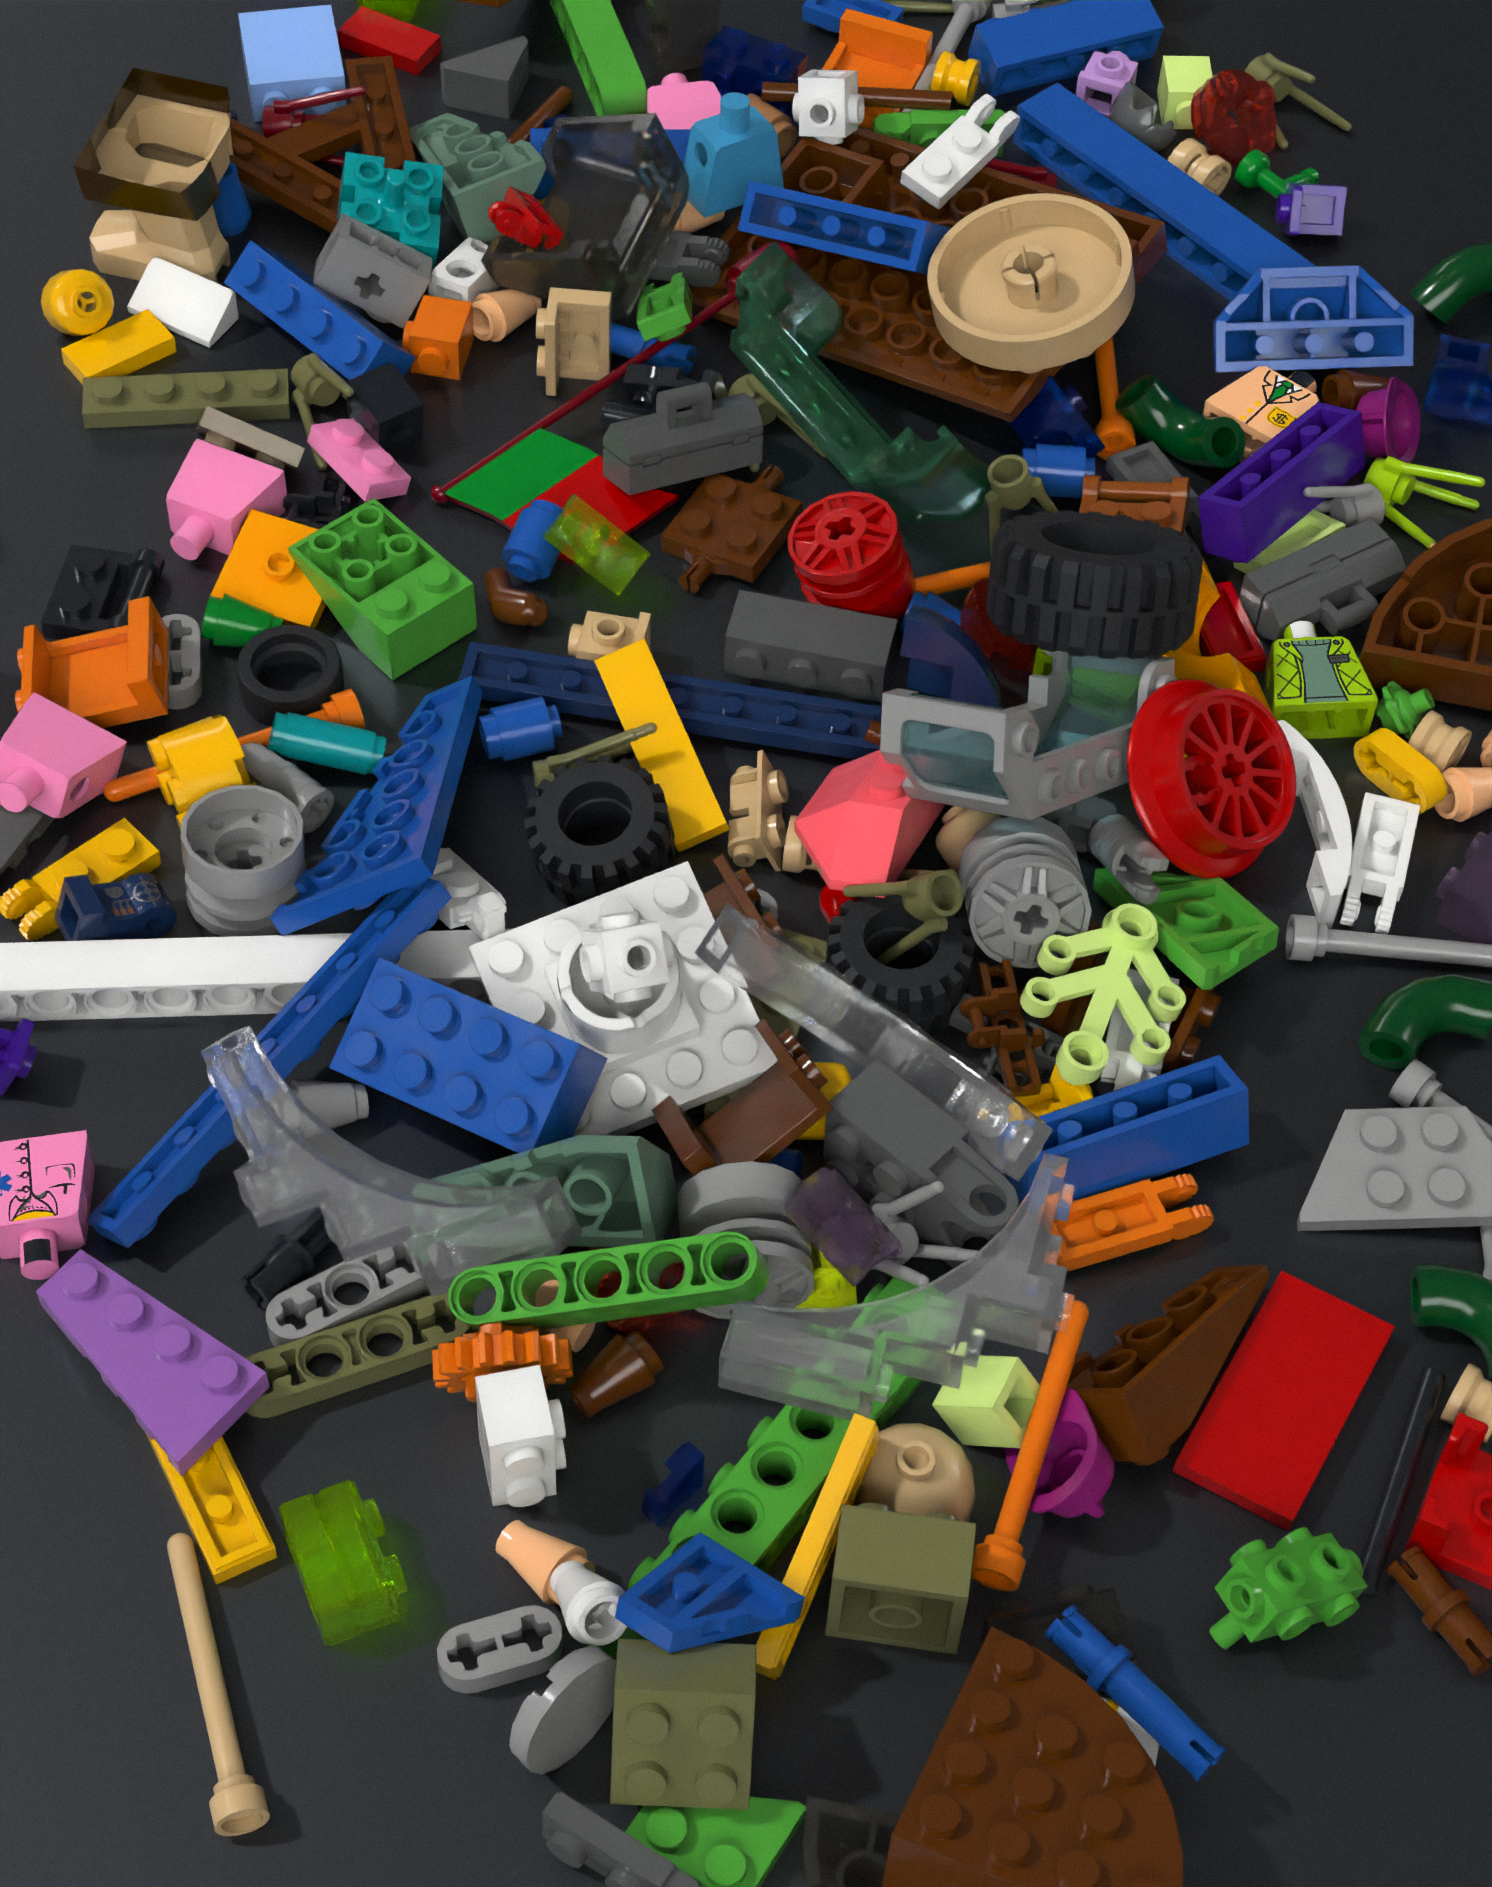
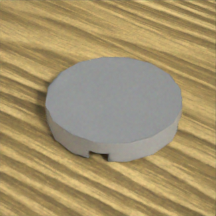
M592 1645L574 1650L558 1661L546 1675L553 1683L546 1689L543 1695L540 1696L533 1691L522 1703L512 1724L509 1746L512 1754L530 1772L542 1775L561 1767L582 1750L610 1715L614 1707L616 1659L600 1647Z

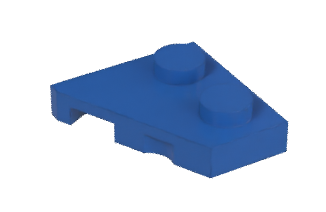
M700 1532L618 1598L615 1618L666 1652L672 1653L794 1623L800 1618L805 1597Z

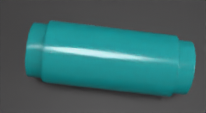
M276 712L271 728L268 750L278 752V756L367 775V773L374 774V768L383 758L386 737L376 735L374 731L291 712H287V714Z

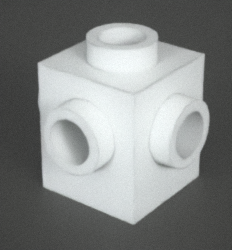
M810 70L798 77V93H795L793 98L792 114L794 121L799 122V136L815 137L816 140L832 145L843 143V138L856 131L858 124H861L864 118V98L862 94H858V71Z
M628 911L602 916L603 927L580 931L583 945L579 952L580 965L586 982L589 983L590 991L614 994L615 1003H624L652 997L650 986L670 983L668 968L673 966L674 953L668 933L661 931L660 921L639 920L638 911ZM630 949L632 952L634 969L630 967L627 961V955Z

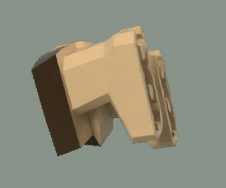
M137 68L132 69L73 165L84 199L130 209L104 211L93 228L89 239L93 262L99 272L140 281L148 264L154 257H158L218 283L217 273L221 266H230L229 244L219 231L212 205L221 193L218 184L230 164L229 155H233L228 87Z

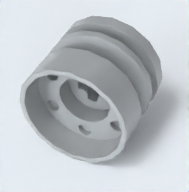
M232 785L211 791L194 802L182 819L180 838L183 864L185 866L187 905L195 921L209 932L219 936H265L277 934L279 931L270 918L279 905L293 904L300 894L294 883L301 873L306 870L303 819L293 802L281 793L257 785Z
M1009 816L992 821L973 835L962 851L958 873L974 941L988 957L1002 963V960L1010 959L1012 967L1030 969L1040 967L1037 955L1047 937L1051 935L1068 937L1087 932L1092 912L1074 843L1060 826L1042 817L1026 820ZM1051 951L1055 957L1063 958L1061 954Z
M753 1161L726 1163L703 1170L683 1184L677 1194L680 1238L725 1231L738 1232L748 1237L767 1259L770 1268L769 1282L764 1291L756 1298L746 1302L695 1309L696 1311L720 1319H763L788 1312L807 1300L815 1288L810 1239L806 1236L807 1234L796 1221L797 1219L809 1232L805 1185L793 1171L770 1163ZM738 1253L725 1261L722 1267L723 1280L732 1281L738 1279L746 1272L749 1265L747 1254ZM682 1263V1266H683V1277H684V1275H685V1265H684V1263Z

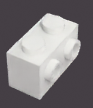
M540 1365L476 1376L479 1441L492 1506L509 1504L513 1507H526L540 1502L544 1497L557 1495L556 1470L566 1468V1456L562 1439L566 1438V1430L560 1400L547 1399Z

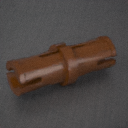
M1419 1545L1405 1551L1401 1557L1407 1563L1400 1564L1398 1560H1395L1389 1566L1387 1573L1398 1582L1423 1612L1424 1616L1421 1621L1432 1633L1438 1631L1469 1668L1468 1671L1473 1677L1482 1674L1492 1667L1487 1661L1492 1658V1634L1468 1607L1471 1599L1462 1589L1454 1590L1427 1558L1424 1550Z

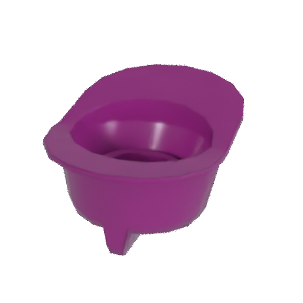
M1391 377L1388 387L1364 394L1356 408V411L1362 413L1364 454L1370 458L1383 457L1386 459L1388 456L1410 463L1414 459L1420 437L1418 401L1414 391L1407 384L1403 383L1398 377Z
M1066 1387L1028 1511L1037 1514L1049 1511L1064 1518L1078 1517L1087 1513L1093 1517L1100 1518L1106 1512L1102 1498L1111 1486L1115 1474V1461L1106 1445L1098 1436L1084 1400L1076 1390ZM1004 1447L1006 1462L1012 1476L1020 1448Z

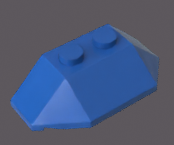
M1359 265L1258 268L1213 321L1214 372L1252 371L1258 366H1266L1272 370L1413 366L1414 314L1404 305H1401Z

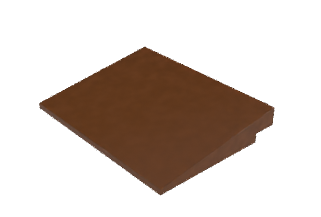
M860 127L846 138H843V143L835 145L803 136L781 163L784 189L920 219L949 227L950 229L977 209L1014 196L1049 193L1086 200L1107 211L1123 227L1131 245L1136 285L1168 251L1165 222L985 166L946 204L937 209L900 183L902 171L926 148ZM740 214L720 238V240H724L728 244L730 254L725 264L722 263L719 267L722 270V275L717 285H714L713 288L705 286L701 288L693 287L689 284L693 296L692 311L699 313L728 294L726 287L728 281L727 272L731 266L764 244H775L780 240L739 231ZM788 242L786 243L795 251L802 266V272L796 277V282L792 287L756 311L750 310L745 306L740 307L735 302H732L711 317L1011 423L1064 366L1060 365L1028 374L1021 371L995 369L975 363L956 352L941 336L933 316L927 275ZM1035 285V292H1036V293H1038V291H1037V285Z

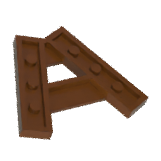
M392 56L345 59V76L348 88L362 85L367 88V93L350 98V104L268 138L231 118L233 155H229L230 162L236 165L240 181L332 233L339 221L337 215L341 180L311 163L358 143L361 144L363 154L385 157L384 168L403 170L405 160L416 162Z

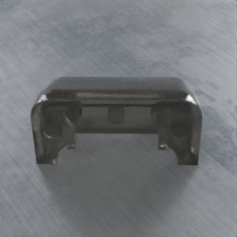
M656 113L557 118L543 144L542 158L555 181L543 204V208L564 232L559 245H555L552 249H547L544 246V241L547 239L545 235L542 237V241L537 248L526 244L521 245L514 238L499 235L490 242L481 262L496 284L547 301L550 287L611 292V320H623L631 314L686 205L689 196L688 174Z

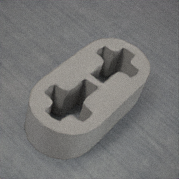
M166 615L162 620L169 630L168 708H188L199 700L203 691V646L198 623L187 615ZM181 638V650H171L173 639ZM174 672H182L183 678L179 685H172Z
M531 1605L455 1626L443 1635L437 1647L439 1675L444 1684L453 1691L469 1694L542 1674L550 1670L560 1659L563 1650L561 1623L557 1616L549 1609ZM534 1629L538 1637H544L542 1641L543 1649L531 1652L528 1644L522 1643L523 1631ZM470 1647L472 1654L478 1656V1667L473 1670H465L462 1662H456L458 1661V1650Z

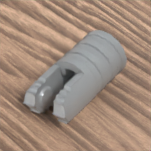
M253 741L245 745L241 744L245 757H242L250 783L255 782L257 786L277 791L293 802L303 819L305 834L313 832L320 827L332 811L334 805V795L332 792L322 787L315 779L310 778L307 773L299 770L292 762L285 761L273 751L267 750L266 746H262L261 743L257 744Z
M1114 814L1100 819L1093 826L1089 834L1088 845L1090 851L1136 901L1145 905L1156 902L1160 889L1150 875L1153 871H1166L1169 860L1128 817Z

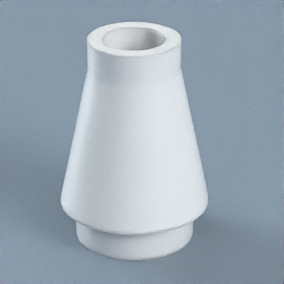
M566 1561L554 1570L550 1579V1586L553 1593L557 1596L570 1635L581 1643L595 1646L607 1645L618 1639L627 1627L615 1618L618 1598L625 1591L619 1585L588 1570L578 1561Z

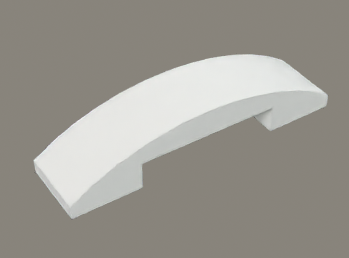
M1280 720L1277 722L1288 740L1294 759L1296 797H1300L1317 849L1306 887L1317 922L1327 923L1328 929H1331L1339 910L1351 868L1352 832L1350 819L1340 788L1322 757L1294 727L1285 720Z

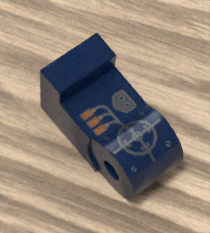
M139 873L119 882L94 885L91 884L87 875L64 877L54 918L66 941L157 939L167 934L173 928L177 921V914L157 877L150 873Z

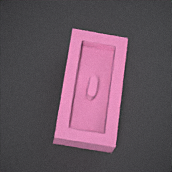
M354 418L338 419L311 426L307 442L365 502L372 498L379 500L407 494L411 477Z

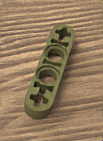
M442 1292L255 1353L245 1359L267 1373L268 1381L272 1384L273 1391L268 1394H262L246 1413L258 1418L275 1417L431 1364L432 1350H437L438 1344L455 1343V1337H463V1334L474 1333V1330L457 1319L450 1310L448 1302L449 1292ZM446 1316L450 1323H455V1330L444 1333L441 1326H436L435 1319ZM417 1324L418 1336L421 1335L422 1343L414 1345L411 1325ZM381 1333L395 1334L403 1341V1345L398 1352L385 1357L370 1352L368 1344L373 1337ZM322 1353L335 1354L343 1362L337 1373L327 1377L315 1376L309 1372L307 1366L313 1357ZM296 1364L298 1381L300 1383L295 1386L292 1384L291 1374L288 1373V1366Z

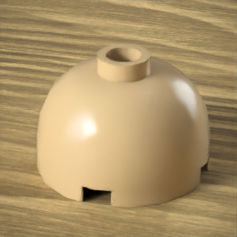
M921 1423L896 1424L879 1431L880 1442L871 1459L853 1506H858L862 1503H879L890 1507L894 1512L921 1516L932 1512H943L956 1516L960 1521L969 1522L976 1497L973 1468L962 1447L943 1431Z

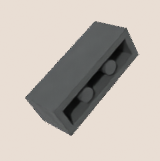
M739 589L725 635L723 672L750 679L755 678L792 685L801 689H813L844 695L853 699H865L882 703V693L885 691L894 657L898 619Z

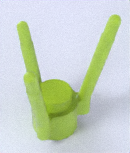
M1388 456L1386 459L1377 457L1370 466L1363 484L1370 483L1375 486L1382 495L1385 516L1428 549L1431 543L1436 544L1435 540L1392 507L1395 503L1404 505L1411 496L1412 491L1471 510H1477L1480 507L1477 500L1416 480L1415 476L1474 487H1483L1485 485V480L1482 477L1407 463Z

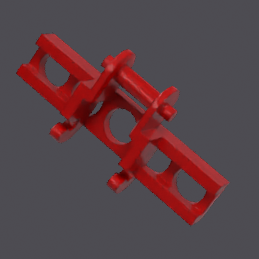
M509 186L504 201H496L489 207L488 217L500 233L533 248H537L542 241V237L545 235L547 239L544 241V246L547 249H552L555 245H559L564 234L562 229L533 195Z

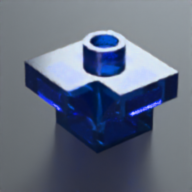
M1441 334L1429 372L1422 411L1434 413L1444 419L1454 420L1460 418L1492 425V375L1487 368L1491 344Z
M1049 375L1043 389L1012 423L1008 422L1027 448L1035 449L1036 444L1080 446L1086 448V457L1093 458L1105 448V445L1081 415L1088 409V406L1071 384L1061 389L1051 375Z

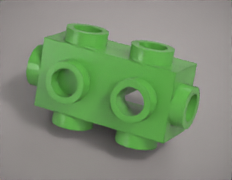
M1307 1527L1296 1529L1287 1534L1272 1549H1269L1262 1539L1254 1540L1241 1547L1232 1555L1229 1562L1233 1567L1214 1587L1230 1612L1215 1623L1209 1631L1220 1647L1228 1649L1244 1635H1246L1250 1643L1279 1635L1281 1640L1285 1641L1296 1637L1311 1625L1319 1622H1324L1327 1627L1335 1626L1352 1616L1360 1607L1357 1598L1368 1587L1362 1578L1363 1568L1361 1561L1352 1550L1341 1548L1331 1532L1313 1537Z

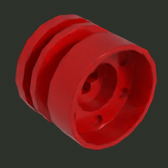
M849 491L832 494L809 505L795 519L788 533V552L794 564L796 575L801 581V590L806 602L893 619H899L907 611L916 591L915 575L909 555L904 548V539L899 530L897 516L888 502L871 493Z

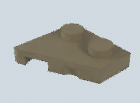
M206 406L195 430L206 435L204 439L206 442L233 452L235 448H239L254 454L255 460L282 470L285 467L293 470L296 469L305 450L304 447L209 406Z

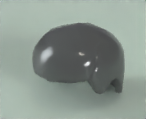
M1126 82L1112 105L1110 120L1155 152L1163 151L1170 147L1178 136V133L1172 130L1174 126L1172 121H1168L1164 125H1159L1156 122L1158 104L1137 86Z

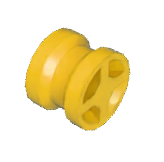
M943 51L934 70L931 90L952 91V98H955L958 104L969 106L978 87L981 61L973 58L962 61L957 59L954 53Z

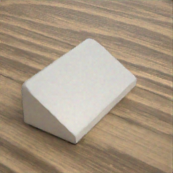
M154 257L148 264L127 305L128 312L134 315L149 309L168 330L209 348L239 319L236 294L233 290L158 257Z

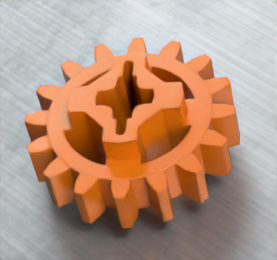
M502 1322L480 1325V1330L474 1333L463 1334V1337H455V1343H440L437 1350H432V1371L435 1387L447 1388L448 1393L465 1391L466 1399L470 1402H477L476 1376L540 1365L545 1390L549 1389V1384L566 1383L565 1378L573 1377L570 1340L559 1339L558 1334L539 1336V1329L534 1325L512 1326L504 1325Z

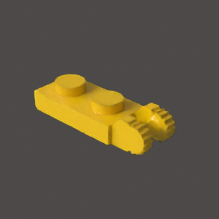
M124 817L31 877L32 880L22 879L13 888H8V891L0 897V913L10 920H16L18 917H22L24 913H28L21 919L18 930L28 941H38L40 938L43 939L46 934L49 935L59 928L54 916L64 877L87 875L92 885L119 882L131 875L150 873L159 867L161 863L159 850Z

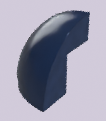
M921 606L912 607L905 617L900 656L910 658L906 689L948 698L949 702L1002 710V698L996 674L988 657L975 639L961 626L942 614Z

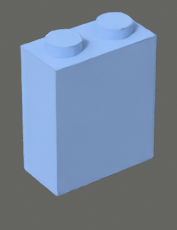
M331 5L238 13L242 53L254 123L263 122L264 107L266 105H274V100H294L346 88ZM347 99L300 110H304L306 115H322L347 105Z

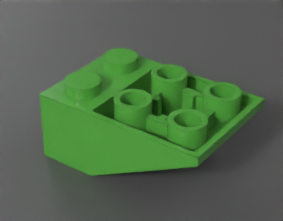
M375 498L370 499L288 547L291 557L359 651L392 680L477 629L474 583Z

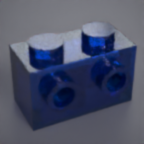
M724 25L703 50L702 81L708 80L713 82L721 96L731 92H738L745 95L755 94L761 98L762 82L798 83V77L807 73L808 54L789 48L784 44L775 43L749 34L741 29ZM766 101L790 118L792 117L793 103Z

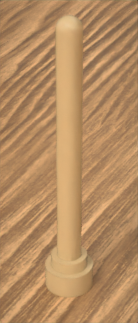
M176 1533L168 1540L167 1551L219 1781L213 1788L214 1796L209 1801V1807L215 1832L222 1836H238L262 1827L268 1822L270 1814L263 1787L255 1784L254 1778L245 1773L193 1540L185 1533Z

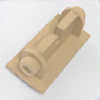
M763 750L757 752V768L741 766L730 778L729 812L733 818L737 819L729 820L728 854L733 858L734 864L740 867H750L756 860L767 858L775 872L781 871V847L785 846L787 828L782 817V803L788 801L789 792L783 772L781 770H774Z

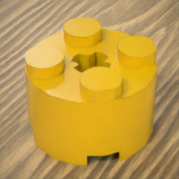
M221 714L207 717L146 741L158 772L164 771L156 774V778L168 806L174 804L176 810L180 813L176 815L180 831L182 819L191 805L209 792L232 785H256L255 782L250 783L242 757H245L244 752L227 718L221 716Z

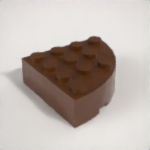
M1492 518L1484 519L1446 536L1417 556L1403 571L1401 578L1385 594L1373 614L1359 659L1373 688L1382 689L1388 685V682L1393 680L1402 689L1409 691L1411 694L1427 688L1434 700L1492 711Z
M991 1626L891 1835L882 1887H1183V1851L1170 1798L1152 1759L1123 1718L1083 1679L1041 1650Z

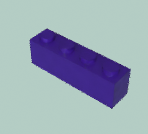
M1317 402L1200 495L1198 502L1204 552L1227 558L1231 562L1248 564L1326 499L1304 496L1303 490L1306 487L1342 486L1365 467L1362 413Z

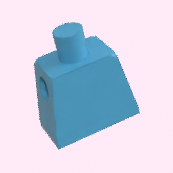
M731 92L723 95L720 99V114L696 121L690 130L680 182V193L704 218L744 205L749 181L784 188L777 132L773 125L754 106H750L749 97L742 93Z

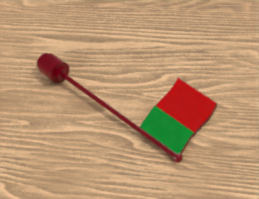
M778 241L775 244L766 243L731 266L727 272L728 281L726 287L728 294L693 316L692 323L685 325L686 330L682 334L666 341H656L442 487L434 485L431 489L433 501L438 504H444L448 500L495 520L511 532L521 511L524 508H528L532 501H549L561 507L570 518L567 525L570 533L558 559L581 567L591 562L625 538L626 535L628 536L677 502L679 495L665 492L658 488L628 495L603 476V457L589 448L545 429L625 376L628 363H644L732 302H735L740 307L745 306L750 310L756 311L795 284L796 277L802 272V266L795 251L784 241Z

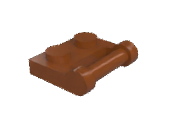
M1085 475L1079 513H1087L1088 511L1102 512L1104 515H1123L1139 521L1148 520L1159 523L1160 527H1170L1180 531L1181 536H1184L1190 501V478L1173 477L1172 482L1102 481L1101 476ZM1116 502H1148V503H1116Z

